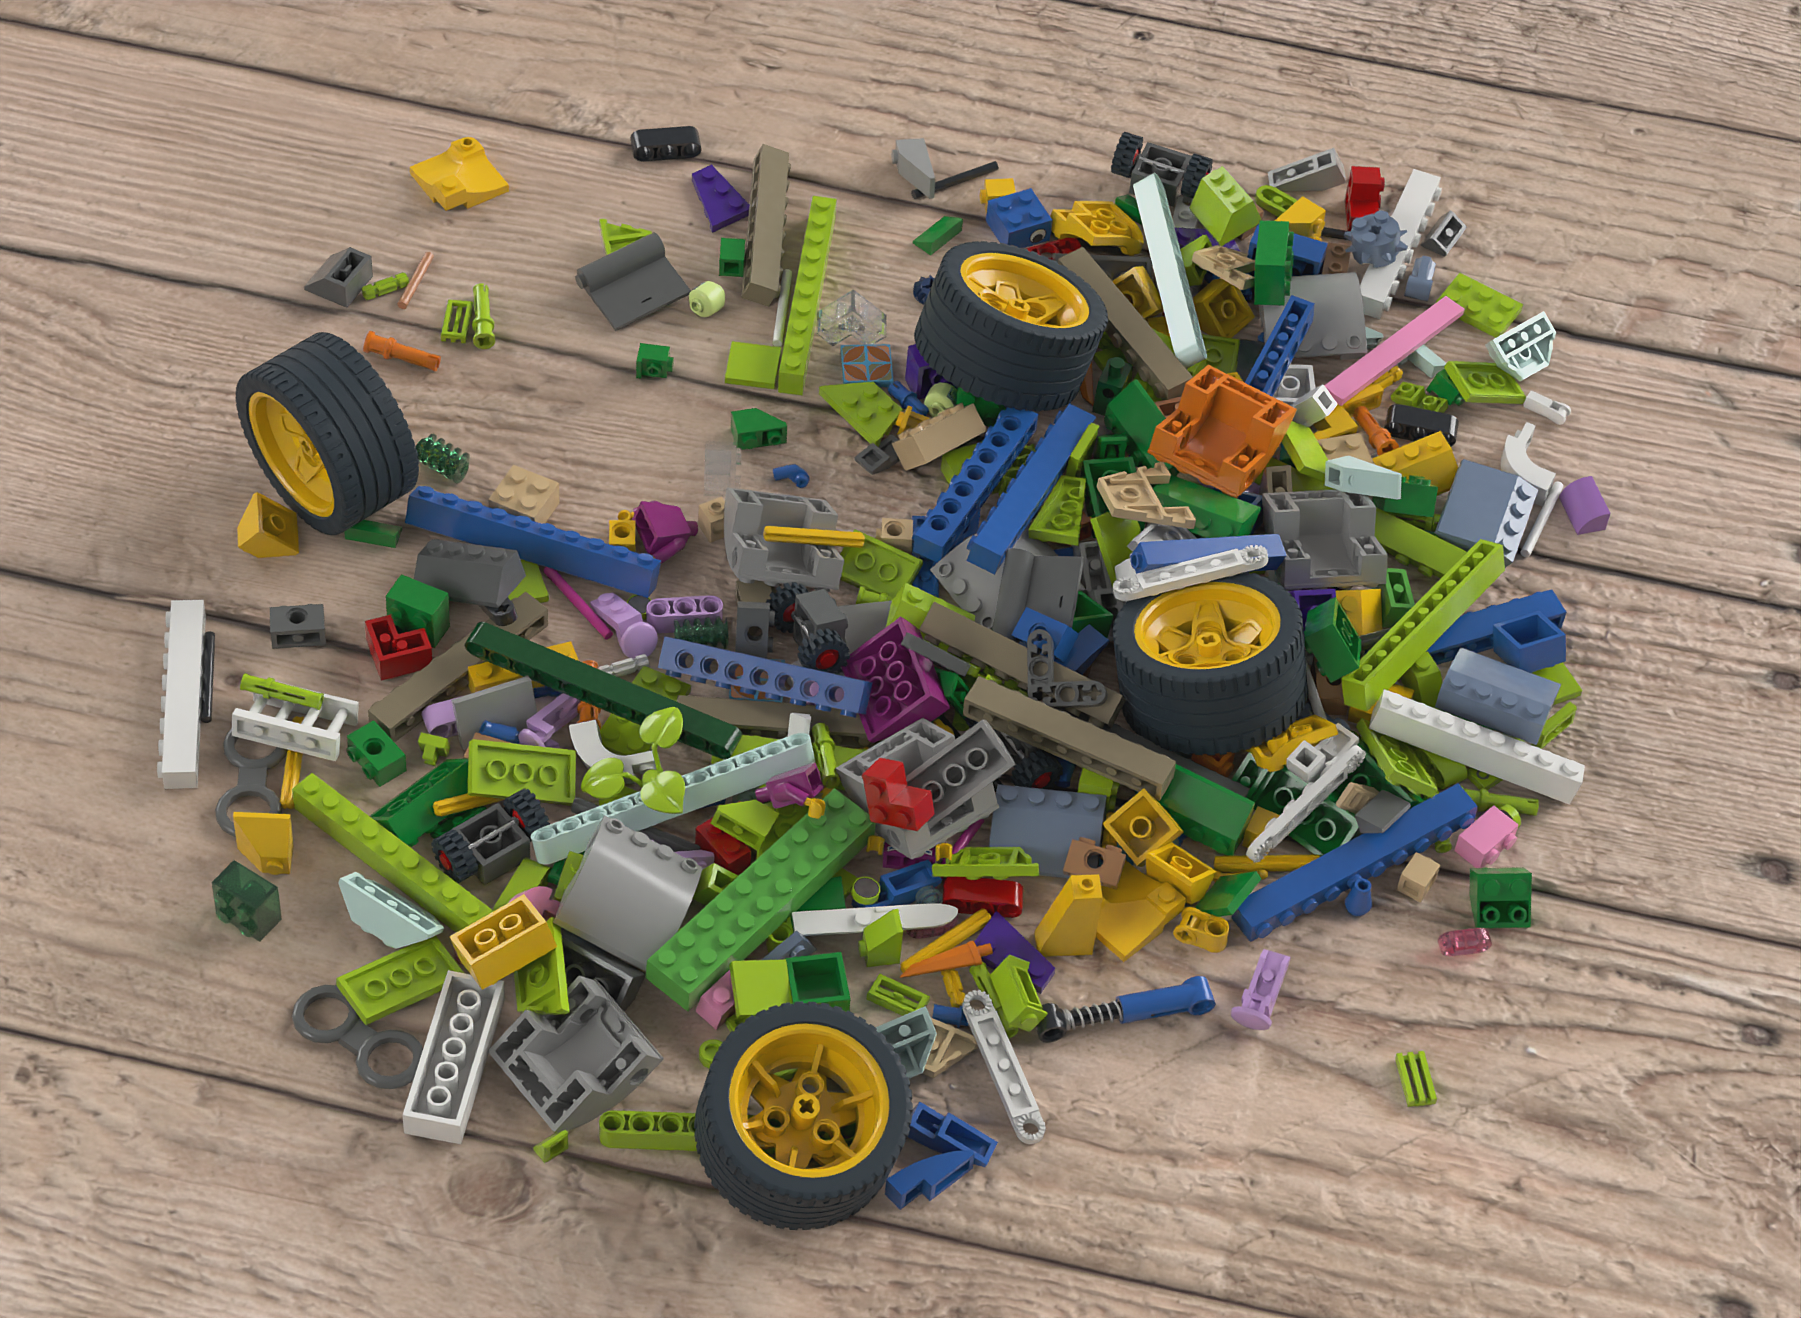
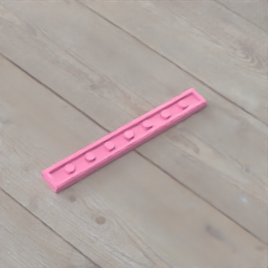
M1447 296L1443 297L1324 386L1337 404L1342 406L1460 318L1465 309Z

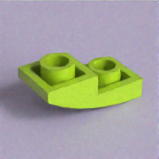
M1402 382L1391 395V400L1396 404L1444 413L1448 408L1447 399L1427 395L1424 386Z

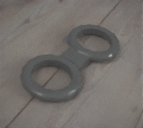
M231 728L227 732L223 743L224 754L232 765L239 768L238 783L236 787L227 790L219 799L215 813L216 821L222 830L236 837L234 822L227 816L228 808L235 800L246 796L260 797L270 806L269 813L282 814L279 798L274 791L266 786L268 769L278 765L285 758L288 749L276 747L269 756L262 759L253 760L245 758L238 754L235 749V744L239 737L232 736Z
M321 985L311 988L302 994L294 1004L292 1020L295 1029L302 1037L315 1043L338 1041L340 1045L357 1056L356 1066L358 1073L368 1084L381 1089H396L406 1086L414 1080L423 1051L422 1044L413 1035L402 1030L376 1032L368 1025H365L336 985ZM336 998L348 1007L349 1013L344 1023L337 1028L317 1030L305 1021L306 1009L318 999ZM399 1043L406 1046L412 1052L413 1060L408 1069L401 1074L382 1076L369 1067L368 1059L372 1051L382 1044Z

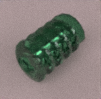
M434 433L430 434L427 438H422L415 446L418 454L417 458L422 464L428 465L430 469L436 470L437 473L445 475L450 480L453 479V482L456 484L465 478L469 469V453L465 452L462 454V449L458 447L453 450V444L447 443L445 445V440L443 438L437 440V435Z
M717 616L714 624H712L709 617H706L703 625L699 618H695L693 626H691L688 619H684L682 627H680L677 619L673 620L674 638L703 645L711 643V646L716 648L718 643L721 642L723 648L727 649L729 644L727 617L723 623L720 616Z

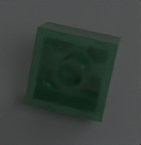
M233 860L212 881L217 917L222 922L231 923L237 927L246 937H253L261 942L282 920L278 887L237 861Z

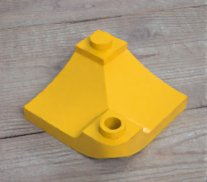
M464 137L451 142V146L444 153L410 166L411 176L433 203L439 202L445 211L462 204L469 209L509 192V184L487 159L483 146L472 137Z
M1074 201L1072 209H1053L1050 215L1052 219L1051 231L1059 239L1080 237L1092 246H1118L1124 254L1129 256L1139 254L1142 250L1144 239L1140 228L1112 201Z
M1314 714L1295 721L1287 730L1282 731L1280 735L1272 737V740L1262 742V745L1256 747L1252 746L1251 749L1245 751L1253 755L1257 766L1267 769L1269 772L1281 770L1284 767L1283 765L1287 764V758L1303 740L1315 747L1321 740L1338 735L1336 724Z
M1125 861L1117 890L1101 885L1103 898L1096 938L1120 960L1125 962L1163 932L1164 926L1183 911L1186 898L1167 881L1164 883L1156 881L1136 869L1128 861Z

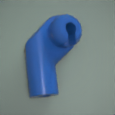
M797 464L773 469L775 481L789 478L799 488L806 487L810 481L808 473Z

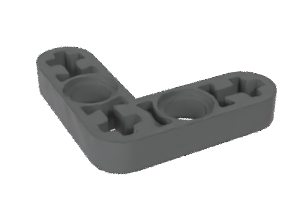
M1038 629L1030 633L1027 640L1029 698L1039 701L1037 698H1034V695L1039 694L1040 689H1043L1045 694H1053L1052 688H1056V703H1053L1054 699L1052 697L1043 698V703L1054 709L1098 707L1105 703L1108 696L1107 689L1099 681L1054 682L1053 639L1045 630ZM1039 636H1042L1047 641V644L1042 645V653L1044 655L1048 654L1047 658L1043 656L1033 658V654L1039 655L1038 646L1033 644L1034 641H1038ZM1038 662H1045L1048 666V671L1043 676H1036L1033 669ZM1068 687L1074 689L1075 697L1072 701L1064 702L1061 700L1060 695L1063 689ZM1079 687H1083L1082 691L1084 693L1092 692L1093 687H1096L1102 694L1098 695L1095 701H1093L1091 696H1082L1084 701L1080 702L1081 694Z
M908 632L901 643L902 646L931 660L933 664L963 677L966 676L971 666L967 662Z

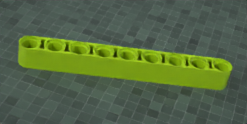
M607 1111L599 1119V1140L602 1145L608 1148L697 1151V1142L695 1141L694 1134L696 1130L694 1129L696 1113ZM747 1115L748 1119L754 1116V1115ZM777 1119L768 1120L772 1127L778 1128L782 1126ZM856 1122L840 1128L842 1136L851 1137L844 1138L848 1147H850L854 1139ZM609 1128H616L617 1130L610 1131V1130H607V1129H609ZM638 1129H645L646 1131L640 1132V1131H637V1130H638ZM667 1130H674L675 1132L669 1133V1132H666V1131H667ZM821 1131L817 1133L822 1136L820 1137L822 1140H831V1136L827 1132ZM775 1147L764 1149L763 1151L765 1153L775 1154Z

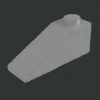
M924 138L896 140V148L892 150L891 157L892 163L897 165L898 173L929 199L934 198L935 176Z
M1334 148L1268 172L1270 186L1280 191H1323L1347 183L1344 165Z

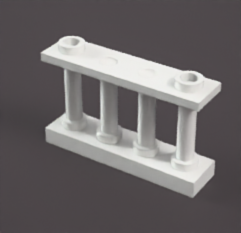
M253 693L254 704L251 709L246 711L236 708L232 714V736L336 761L340 751V733L338 732L343 723L352 726L358 724L359 702L324 694L321 709L316 710L315 708L272 697L265 699L263 695ZM266 704L280 708L275 717L260 714ZM291 711L306 714L301 724L287 721ZM317 717L332 720L327 730L312 727Z

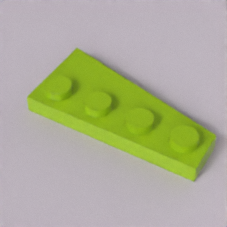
M1061 475L1028 529L1029 538L1038 539L1042 542L1050 541L1075 546L1079 545L1086 479Z

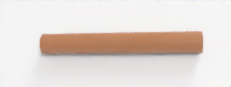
M425 252L397 303L399 308H407L434 258L431 252Z

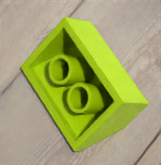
M1223 166L1213 170L1201 179L1189 207L1192 214L1220 246L1225 245L1255 227L1261 220L1254 201Z
M905 582L891 602L886 627L901 616L920 629L933 602L972 621H975V615ZM939 643V645L936 646L949 653L947 651V649L949 648L948 646L942 643Z

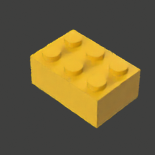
M524 894L449 936L460 961L482 990L494 985L502 978L520 970L523 966L546 955L557 947L547 922Z

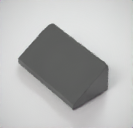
M1450 210L1439 218L1420 245L1445 257L1467 226Z
M1381 790L1355 815L1360 833H1384L1411 807L1410 803L1388 791Z

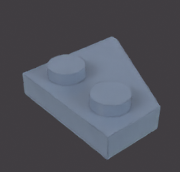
M796 930L762 960H783L791 957L809 956L817 949L810 940Z

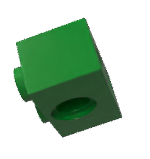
M374 720L347 735L348 748H346V752L353 762L357 761L362 767L365 776L369 780L373 779L379 787L407 771L406 755Z

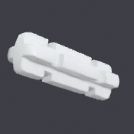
M642 654L635 656V659L628 658L614 662L611 666L608 664L600 666L598 669L616 677L635 673L636 670L640 671L643 666L649 667V661L647 656Z

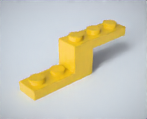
M1378 383L1364 388L1342 406L1337 404L1327 417L1313 424L1317 429V432L1313 433L1315 438L1320 440L1356 434L1358 425L1351 418L1353 413H1355L1354 410L1359 406H1365L1368 411L1380 407L1384 389Z

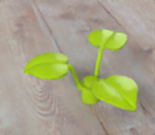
M670 707L650 714L640 727L641 739L646 744H652L651 749L656 766L655 770L650 769L646 771L643 779L640 780L628 772H623L624 763L620 759L605 758L596 762L586 772L581 783L582 792L596 799H610L622 791L625 784L624 778H628L642 788L640 797L648 808L662 813L682 814L685 794L684 779L676 771L663 772L657 752L658 746L670 748L679 739L683 727V718L680 710L676 707Z

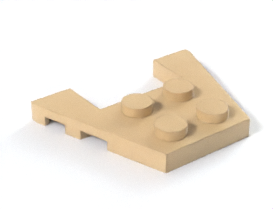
M1220 245L1193 253L1192 262L1235 287L1245 290L1254 286L1255 277L1246 273L1255 271V260L1246 258L1247 253Z
M1164 462L1155 463L1154 468L1147 469L1146 466L1139 467L1137 472L1131 474L1123 471L1098 478L1097 488L1112 517L1194 529L1196 519L1189 507H1162L1150 485L1169 483L1171 475Z

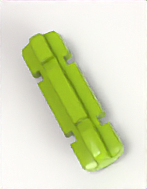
M405 272L396 274L395 278L391 276L374 282L373 286L371 284L365 285L361 288L362 295L365 300H371L376 298L375 295L382 296L396 291L397 287L399 289L407 287L409 283L408 276Z

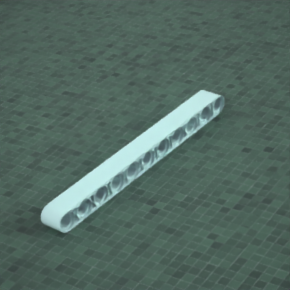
M1153 173L1133 184L1173 350L1176 358L1187 369L1206 359L1207 353L1165 189L1158 175Z
M806 733L793 734L682 775L685 782L682 814L662 813L648 808L642 802L639 791L539 828L531 834L537 862L540 864H551L567 858L569 851L575 853L585 851L589 839L604 815L611 819L620 820L624 826L637 832L766 784L775 775L815 762L810 735Z

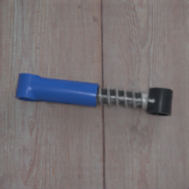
M1195 976L1185 980L1181 985L1117 996L1116 1001L1112 1000L1109 1004L1102 1002L1101 1005H1096L1093 1003L1091 1007L1083 1005L1081 1009L1074 1007L1071 1011L1063 1010L1054 1003L1043 1004L1042 1010L1048 1014L1037 1024L1036 1030L1040 1041L1050 1043L1063 1038L1067 1030H1075L1076 1026L1084 1028L1087 1024L1094 1026V1023L1101 1022L1103 1025L1104 1021L1110 1020L1113 1023L1114 1019H1119L1121 1024L1184 1012H1189L1192 1015H1202L1210 1012L1216 1003L1207 978Z

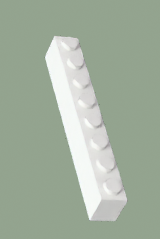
M1413 169L1392 215V218L1398 222L1400 230H1407V233L1402 235L1400 240L1408 246V249L1400 251L1396 256L1395 262L1387 266L1373 268V264H1369L1360 283L1365 315L1380 319L1383 311L1389 310L1392 302V297L1390 296L1391 294L1396 295L1400 284L1398 278L1403 279L1407 269L1405 263L1410 264L1414 250L1412 248L1418 247L1421 238L1419 232L1424 233L1428 223L1426 217L1432 216L1435 207L1433 202H1438L1442 192V188L1439 187L1441 177Z
M171 600V611H166V627H170V630L165 632L164 643L165 648L169 649L168 653L163 654L164 670L167 669V675H162V689L166 691V696H161V712H165V718H160V734H164V739L158 742L159 756H163L162 762H157L158 778H163L164 789L198 788L206 624L204 600Z
M1384 689L1372 711L1369 729L1569 805L1582 785L1585 765L1466 721L1447 712L1437 710L1423 703L1416 702L1397 693Z

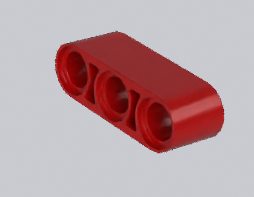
M947 877L943 884L942 904L956 907L958 913L973 915L980 909H986L991 916L997 911L1004 918H1015L1022 914L1024 888L1015 881L986 878L969 880L966 877Z

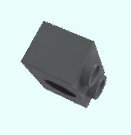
M738 601L735 652L766 659L767 653H773V637H768L769 627H774L775 611H769L770 603ZM752 626H758L763 632L759 636H752L748 633V629Z
M323 604L269 607L272 649L326 645Z

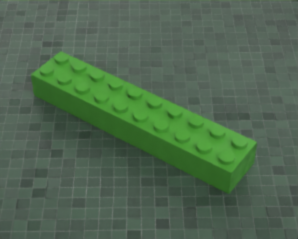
M834 788L822 799L826 805L824 816H821L819 819L808 816V813L803 816L647 960L646 979L689 1012L699 1002L701 996L730 970L729 964L732 961H743L792 915V912H796L867 845L868 837L875 834L876 827L875 822H870V816L867 812Z

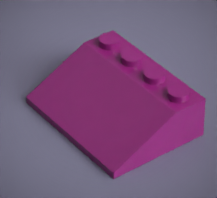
M901 616L849 654L850 659L846 660L847 666H841L846 677L873 682L866 714L859 713L866 735L871 743L888 738L921 718L931 722L950 708L932 661L901 645L907 632L923 640L920 630Z

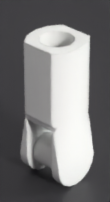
M1530 391L1523 406L1559 425L1564 424L1566 417L1571 413L1568 405L1551 400L1534 391Z

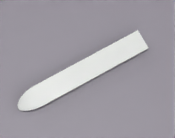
M913 904L792 912L794 932L797 930L803 936L863 933V928L892 909H898L903 930L926 929L950 923L957 916L958 909L945 904Z

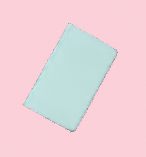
M1424 344L1407 357L1410 362L1430 378L1435 377L1439 371L1445 369L1446 362Z

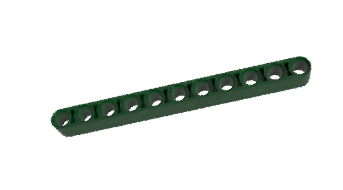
M478 622L464 644L465 649L477 658L523 677L529 676L531 680L640 726L650 714L662 709L676 707L680 710L683 718L682 732L677 741L723 760L731 758L743 736L742 732L732 724L486 622Z

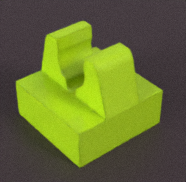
M423 732L420 734L418 744L421 751H423L422 759L425 760L424 764L436 766L439 756L448 757L451 747L447 738Z

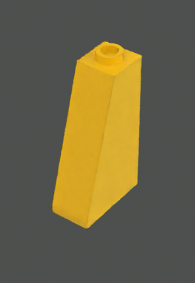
M1099 874L1071 875L1034 931L1036 950L1044 957L1093 955L1103 898Z

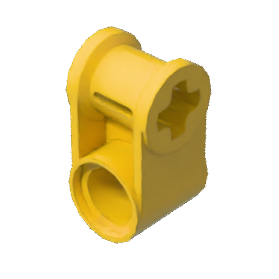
M1193 907L1183 909L1181 913L1182 920L1179 925L1175 926L1173 935L1178 941L1213 953L1221 952L1226 948L1229 924L1225 919L1202 912Z

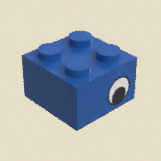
M1031 188L988 200L986 222L1000 243H1005L1009 246L1014 245L1018 248H1026L1050 241L1052 219Z

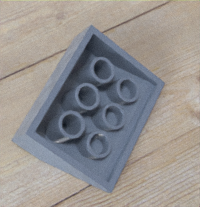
M1463 459L1458 467L1434 533L1446 542L1467 552L1480 539L1503 545L1504 565L1506 568L1514 561L1538 489L1517 475Z
M1460 648L1443 681L1435 708L1537 745L1561 684Z
M998 784L996 799L999 808L993 811L989 847H1021L1025 854L1032 857V863L1039 864V875L1070 878V876L1064 875L1063 868L1072 839L1079 841L1080 837L1095 841V846H1102L1104 825L1102 823L1106 821V795ZM1091 856L1087 863L1089 867L1097 869L1100 856Z

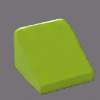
M565 1129L552 1134L535 1145L533 1150L544 1163L550 1161L568 1149V1132Z

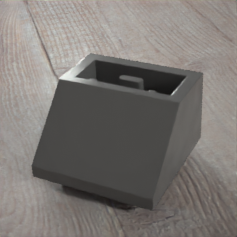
M351 247L330 255L304 286V290L347 308L361 292V288L373 277L372 256Z

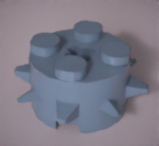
M1382 210L1377 211L1375 214L1356 218L1352 222L1351 231L1344 234L1352 242V245L1345 251L1352 252L1354 259L1361 265L1369 263L1373 264V268L1387 266L1395 262L1396 256L1400 251L1408 249V246L1400 240V237L1407 233V230H1400L1398 222L1390 217L1388 212Z

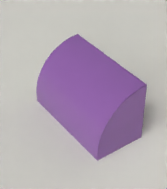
M1583 477L1566 486L1560 493L1559 499L1577 535L1606 530L1611 513L1593 477Z

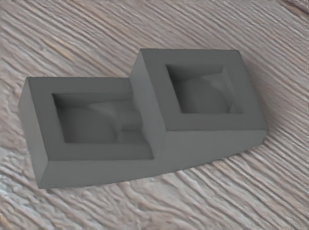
M891 434L880 443L879 447L872 443L855 456L854 460L871 475L880 473L900 461L892 446V443L898 441V439Z

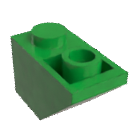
M757 408L731 411V431L737 451L787 443L786 422Z

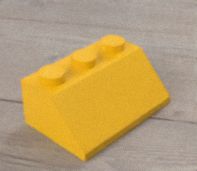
M1441 431L1372 458L1375 465L1400 473L1402 476H1406V479H1409V475H1416L1431 480V484L1438 487L1437 496L1450 491L1458 470L1452 448Z

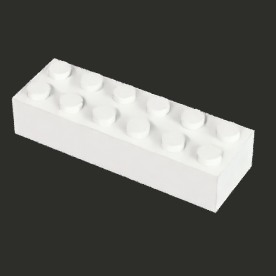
M448 970L403 1112L405 1134L456 1144L462 1143L489 1054L488 1050L491 1047L505 1001L504 981L499 980L494 985L482 990L470 974Z

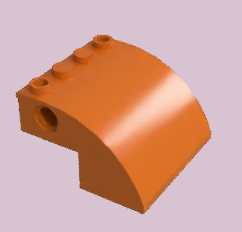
M1207 365L1185 384L1178 409L1156 426L1147 453L1155 456L1156 460L1176 467L1179 472L1190 474L1198 478L1201 483L1211 485L1221 490L1223 494L1237 498L1256 480L1266 467L1284 438L1297 409Z

